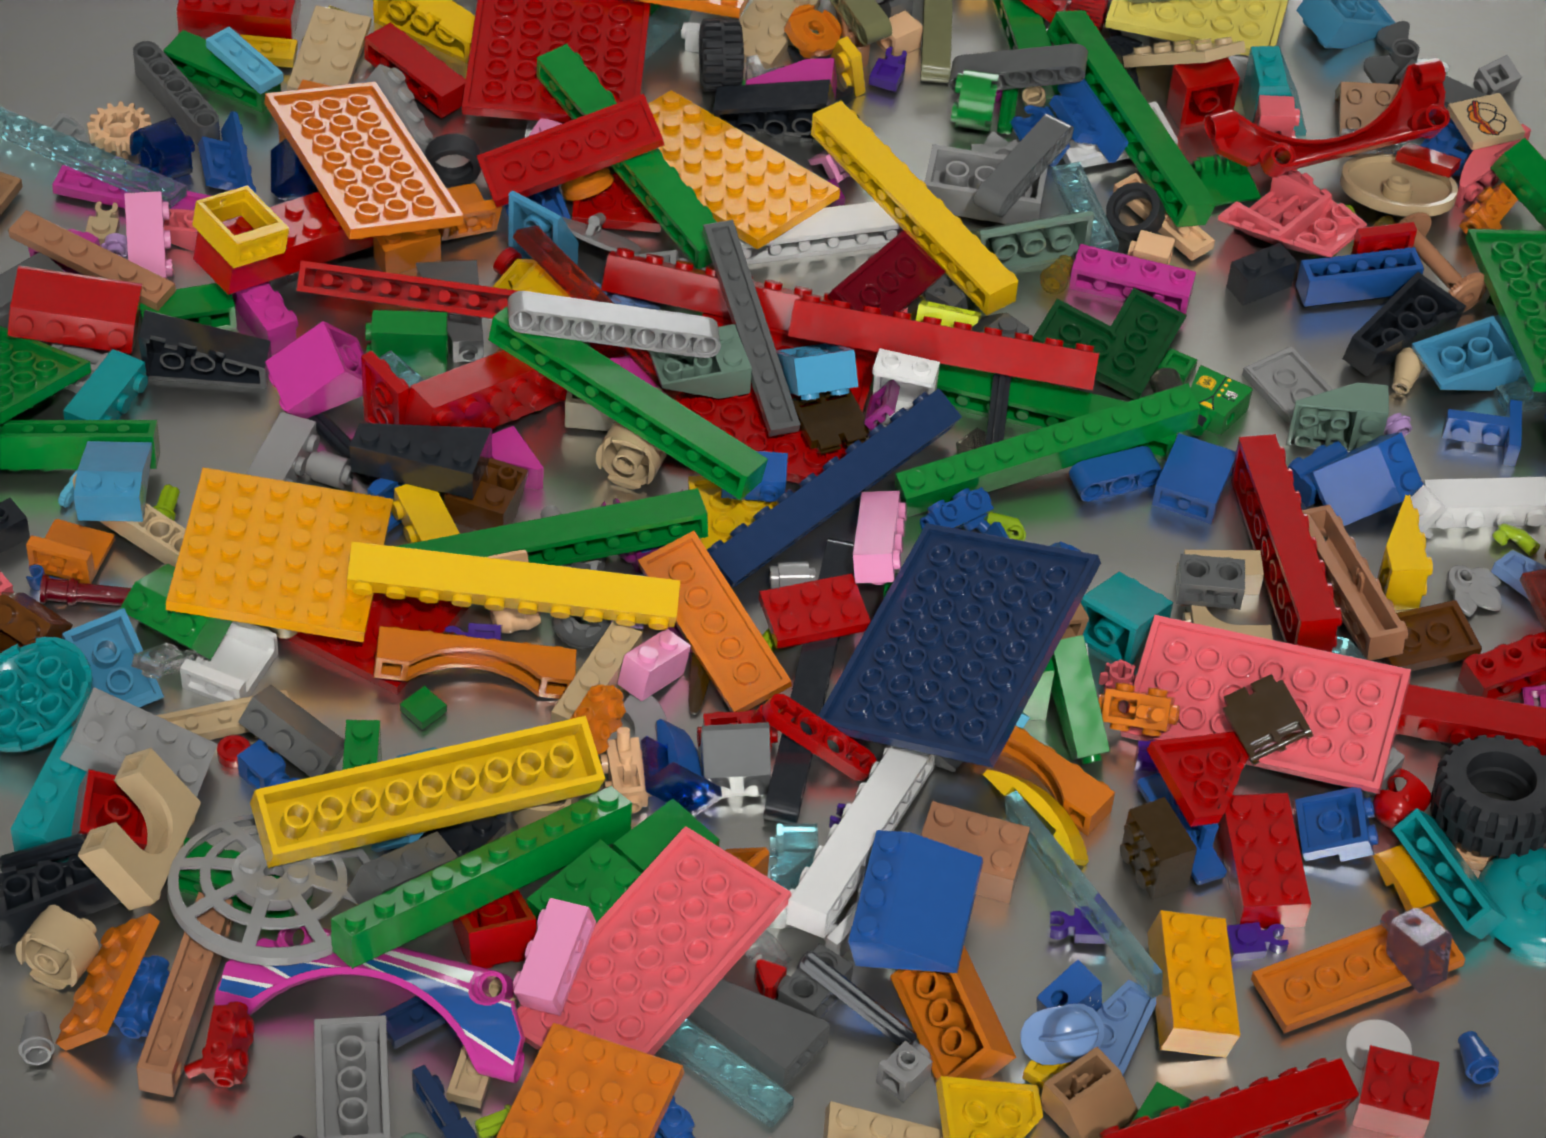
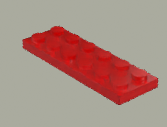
M644 94L482 153L477 155V159L495 206L498 208L509 204V193L512 190L524 197H528L665 146L647 99Z

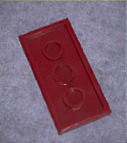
M903 230L833 288L828 295L833 300L851 303L850 309L862 311L863 305L881 308V314L893 316V311L902 312L942 278L946 271Z

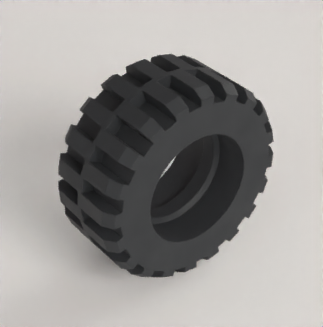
M1480 735L1476 736L1474 740L1467 738L1460 741L1458 745L1455 744L1445 752V755L1441 757L1431 793V814L1443 832L1446 831L1448 839L1454 844L1456 842L1462 844L1461 847L1464 850L1480 852V856L1484 857L1496 855L1498 859H1507L1511 854H1516L1518 857L1527 855L1529 849L1536 851L1546 843V755L1542 756L1538 748L1533 745L1528 747L1523 744L1522 740L1516 738L1508 740L1504 739L1505 736L1495 735L1494 738ZM1481 792L1498 793L1514 801L1497 800Z

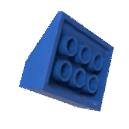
M877 830L848 940L855 966L957 973L983 866V857L911 832Z

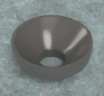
M571 615L566 619L553 617V626L557 636L562 642L576 649L595 647L611 624V620L605 619L602 622L580 624Z

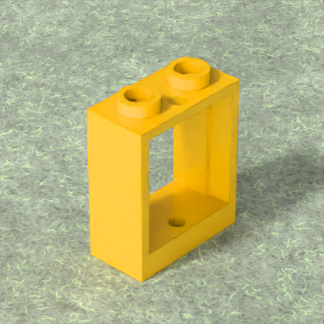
M248 185L197 200L195 203L192 225L233 268L285 252L289 227ZM242 216L255 230L234 236L222 222Z

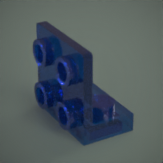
M648 736L641 739L647 793L666 803L674 799L694 817L722 799L720 786L675 762L669 764L667 746Z

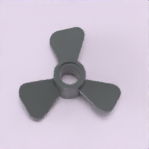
M1399 21L1379 30L1376 40L1390 54L1388 56L1368 57L1365 59L1363 69L1372 83L1390 84L1393 78L1400 73L1411 59L1417 62L1427 60L1418 58L1419 45L1415 41L1408 39L1409 22ZM1442 62L1445 68V74L1447 75L1450 66Z

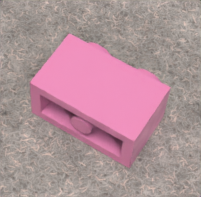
M669 629L659 632L624 655L617 684L640 701L647 699L684 674L691 645Z

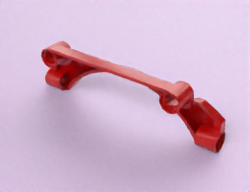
M1438 58L1408 65L1394 97L1383 113L1365 127L1340 137L1309 140L1283 136L1252 123L1234 109L1205 115L1204 129L1215 153L1246 167L1256 166L1260 162L1265 174L1277 178L1287 171L1421 137L1426 139L1435 137L1450 121L1449 111L1444 107L1446 96L1443 86L1446 76L1445 68L1442 61Z

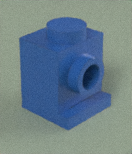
M261 739L237 755L239 776L255 790L276 785L278 778L290 779L285 773L286 764L283 758L276 752H270L268 744Z

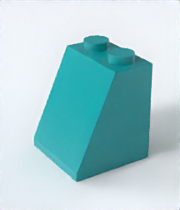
M1251 46L1241 93L1245 118L1254 123L1259 95L1294 97L1295 109L1300 110L1299 125L1293 128L1295 136H1306L1307 131L1298 92L1280 47Z
M1119 571L1086 593L1081 601L1083 608L1089 616L1088 623L1083 632L1085 643L1088 644L1089 648L1113 662L1122 659L1133 665L1144 652L1154 615L1170 618L1173 602L1164 595L1156 593L1139 583L1136 579L1130 578Z

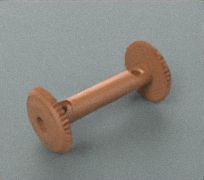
M1423 212L1406 216L1398 223L1414 222L1417 234L1413 247L1416 248L1419 257L1450 289L1448 293L1466 305L1464 312L1471 309L1480 301L1486 291L1484 274L1473 272L1462 278L1455 268L1425 238L1431 228L1432 220L1430 216Z

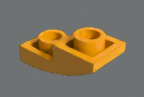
M1403 845L1373 855L1386 887L1394 884L1407 914L1440 901L1435 888Z

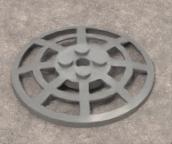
M253 814L221 821L204 829L192 837L177 853L168 875V902L171 912L180 927L193 940L210 951L240 962L265 966L307 963L333 954L331 935H326L318 920L332 912L341 902L342 898L358 904L347 891V870L342 859L358 858L362 865L370 861L361 847H356L268 868L262 845L251 837L259 835L257 827L245 830L240 828L256 825ZM223 832L229 835L216 843L205 857L186 858L194 848L206 840ZM236 841L245 849L236 859L217 857L223 849ZM332 861L336 870L337 881L317 876L315 864ZM200 869V885L205 897L187 908L179 890V871ZM211 869L231 870V883L215 890L211 881ZM275 874L281 877L276 879L275 877L268 875ZM315 888L331 893L325 902L312 910L306 902L313 894ZM237 895L239 899L253 907L251 914L242 912L224 900ZM214 907L228 919L247 926L242 943L213 932L196 918ZM293 908L297 913L296 916L284 918L265 917L267 910L281 911ZM305 926L314 941L290 947L256 946L261 929L284 930Z

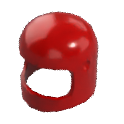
M1399 768L1392 773L1387 781L1389 790H1380V794L1376 793L1372 802L1376 819L1383 826L1392 830L1415 809L1418 808L1424 812L1430 805L1432 797L1427 786L1409 771ZM1395 777H1401L1406 780V785L1401 791H1397Z

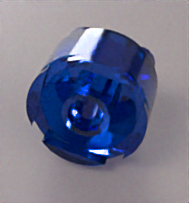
M173 117L145 126L131 133L129 141L131 156L137 154L140 164L135 165L145 182L162 185L193 172L191 154L195 151L193 139L189 135H184Z

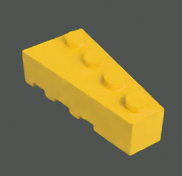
M373 0L374 23L385 26L391 22L413 40L468 64L475 20L474 14L452 0Z

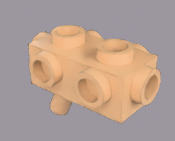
M620 727L617 729V738L607 740L609 747L605 754L599 755V760L603 773L608 774L609 781H604V789L612 786L631 801L633 814L639 812L642 807L648 806V797L654 796L653 781L651 776L646 777L645 770L649 768L647 750H641L639 737L630 738V729L628 727Z

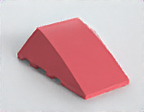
M1297 169L1287 171L1277 178L1272 177L1270 192L1250 208L1236 201L1218 215L1219 221L1259 240L1274 245L1281 242L1286 249L1325 257H1333L1355 239L1357 228L1367 227V223L1347 206L1333 201L1332 194L1326 189L1320 190L1314 185V179L1306 172L1301 174Z

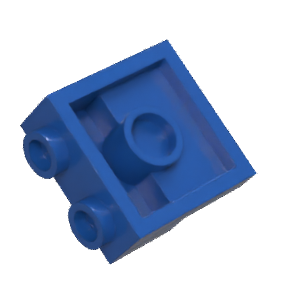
M1351 787L1295 799L1301 848L1305 861L1339 855L1342 862L1374 855L1373 845L1379 844L1376 826L1375 824L1370 825L1369 818L1375 817L1371 797L1365 798L1361 788Z

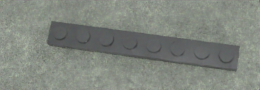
M733 220L705 224L702 232L732 324H735L752 367L751 383L768 435L771 437L798 432L800 422Z

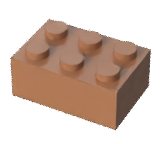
M932 801L921 836L983 857V866L976 895L1010 904L1026 853L1030 827Z

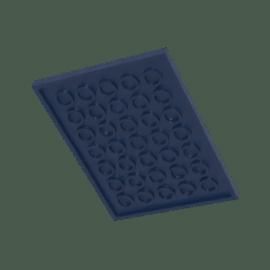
M926 523L818 716L849 737L993 768L1101 565L1099 556L1092 553Z

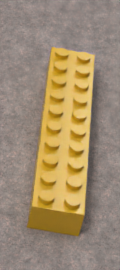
M582 716L256 789L250 805L268 868L595 793L603 784L605 776L587 718Z

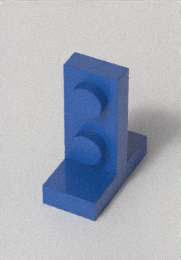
M1510 399L1505 417L1448 409L1442 430V438L1502 446L1503 465L1515 467L1522 440V401Z

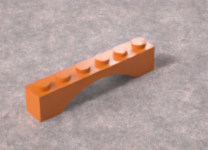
M380 626L373 678L408 681L421 674L439 669L455 667L475 668L508 677L525 686L538 697L560 699L575 677L577 649Z
M1017 726L1014 727L1000 755L1019 763L1034 774L1049 790L1051 796L1066 810L1078 830L1088 836L1111 813L1115 792L1106 783L1098 781L1084 772L1079 765L1071 763L1057 754L1052 747L1044 745L1030 736L1025 729L1018 728Z

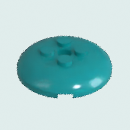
M40 637L36 638V643L28 644L21 648L16 644L0 653L1 752H24L39 748L57 739L76 722L82 706L92 689V671L88 659L75 644L61 638Z
M1541 847L1536 851L1529 849L1527 855L1519 857L1516 854H1511L1507 859H1498L1497 856L1483 868L1478 879L1507 919L1488 935L1493 940L1498 938L1502 943L1511 948V953L1519 957L1546 963V847Z

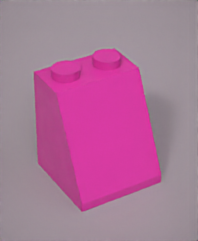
M324 321L265 361L270 372L268 374L269 380L277 388L280 396L279 404L288 414L307 419L363 396L361 356L364 353L358 339Z

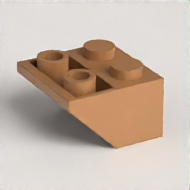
M1095 1047L1050 1078L1043 1085L1041 1095L1042 1109L1070 1138H1100L1099 1134L1107 1128L1116 1125L1120 1129L1127 1127L1139 1111L1121 1070L1098 1047Z

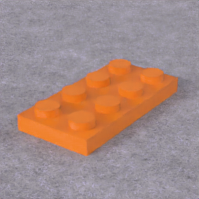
M148 913L139 918L130 919L127 923L115 928L111 927L104 933L100 940L102 946L98 955L87 968L88 975L86 980L74 994L73 1000L75 1003L70 1013L64 1017L60 1024L61 1032L55 1042L58 1046L67 1051L107 1035L160 920Z

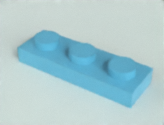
M230 27L206 39L207 49L258 93L262 94L284 81L283 72Z

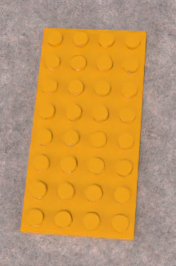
M672 90L648 103L665 146L659 147L664 160L670 167H674L678 171L680 179L686 186H690L694 190L697 199L703 206H707L711 210L713 218L717 222L733 220L739 239L757 250L840 198V188L724 120L715 117L712 113Z

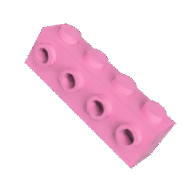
M900 491L862 492L853 550L855 583L882 585L887 582H893L896 569H901L907 505L906 502L901 503Z

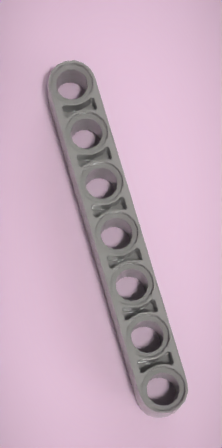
M517 291L508 298L509 325L514 331L520 333L699 358L714 357L721 349L718 324L713 318L528 291Z

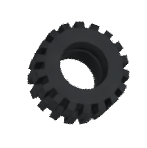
M738 18L703 19L700 24L699 71L704 91H716L717 87L743 84L744 43L742 25Z

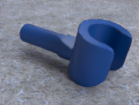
M37 564L31 565L29 567L31 576H26L29 586L33 590L38 591L40 590L42 576L45 572L42 566ZM49 576L50 578H53V579H61V578H55V577H53V576Z

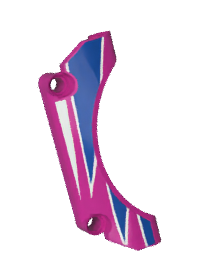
M301 926L280 930L277 941L262 938L257 941L256 946H295L292 941L293 935L299 929H302L304 932V941L301 945L314 941L306 927ZM323 928L327 936L331 935L330 929ZM397 947L353 969L335 953L314 961L293 965L265 966L230 959L225 964L222 977L216 988L215 1005H226L233 1001L242 1002L248 1006V1015H252L275 996L308 981L342 975L382 979L413 992L439 1012L460 1038L474 1068L480 1075L517 1083L523 1071L525 1053L522 1052L525 1036L515 1003L511 1001L514 995L513 980L510 976L498 971ZM499 978L502 982V991L498 996L492 997L489 992V985L494 979Z

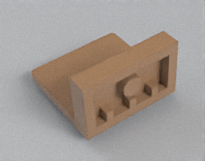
M1340 82L1335 89V101H1340L1339 137L1365 127L1380 116L1394 97L1398 84Z

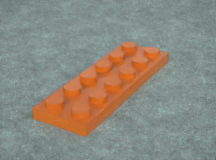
M695 531L638 560V565L645 576L680 580L675 624L687 643L691 645L692 651L731 712L748 711L770 699L773 695L792 687L791 679Z
M1429 906L1402 916L1405 919L1403 927L1395 920L1388 921L1253 971L1251 981L1282 1031L1287 1033L1460 968L1464 965L1465 957L1432 907ZM1416 915L1419 921L1430 932L1432 931V934L1450 951L1449 960L1446 958V961H1444L1445 956L1441 953L1439 956L1437 954L1439 951L1434 947V950H1432V945L1424 937L1414 933Z

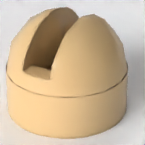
M1041 86L1027 87L1022 93L1025 106L1033 105L1043 108L1046 103L1045 91Z

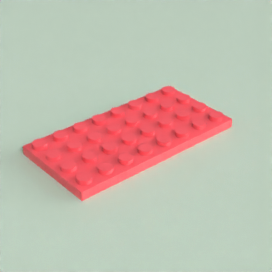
M1154 615L1134 682L1135 692L1148 693V687L1168 690L1167 697H1174V705L1180 706L1177 725H1171L1170 731H1162L1161 736L1142 734V728L1130 726L1129 731H1120L1121 737L1149 741L1232 732L1233 729L1223 713V708L1227 706L1224 696L1243 687L1251 695L1253 691L1250 684L1272 674L1276 682L1284 681L1308 723L1313 737L1309 739L1304 737L1287 745L1285 751L1279 752L1277 750L1259 759L1260 763L1254 766L1345 787L1361 788L1363 791L1380 794L1411 678V669ZM1128 703L1126 712L1129 711V708H1130V704H1129V703ZM1248 758L1246 764L1253 766Z
M685 826L595 924L561 1016L523 1006L517 1009L525 1042L540 1051L553 1023H557L654 1056L785 909L792 895L791 891Z

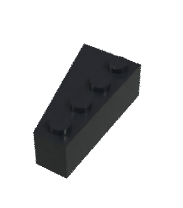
M830 79L717 87L713 113L715 117L724 120L750 136H756L759 132L767 133L775 139H783L784 135L801 137V142L812 143L813 139H815L811 135L813 113L835 104L836 101Z
M1417 272L1352 336L1342 359L1365 376H1368L1394 362L1396 355L1401 353L1404 348H1411L1412 343L1455 329L1466 305Z
M144 311L139 333L141 360L145 361L148 380L267 389L268 374L270 372L265 361L272 357L271 341L160 313Z
M359 423L349 445L351 471L473 499L492 455V428Z
M72 855L69 857V861L60 863L51 862V859L37 862L38 867L17 870L16 866L2 868V873H0V947L3 948L19 942L37 917L50 905L59 906L63 911L77 918H82L119 904L121 901L78 855Z

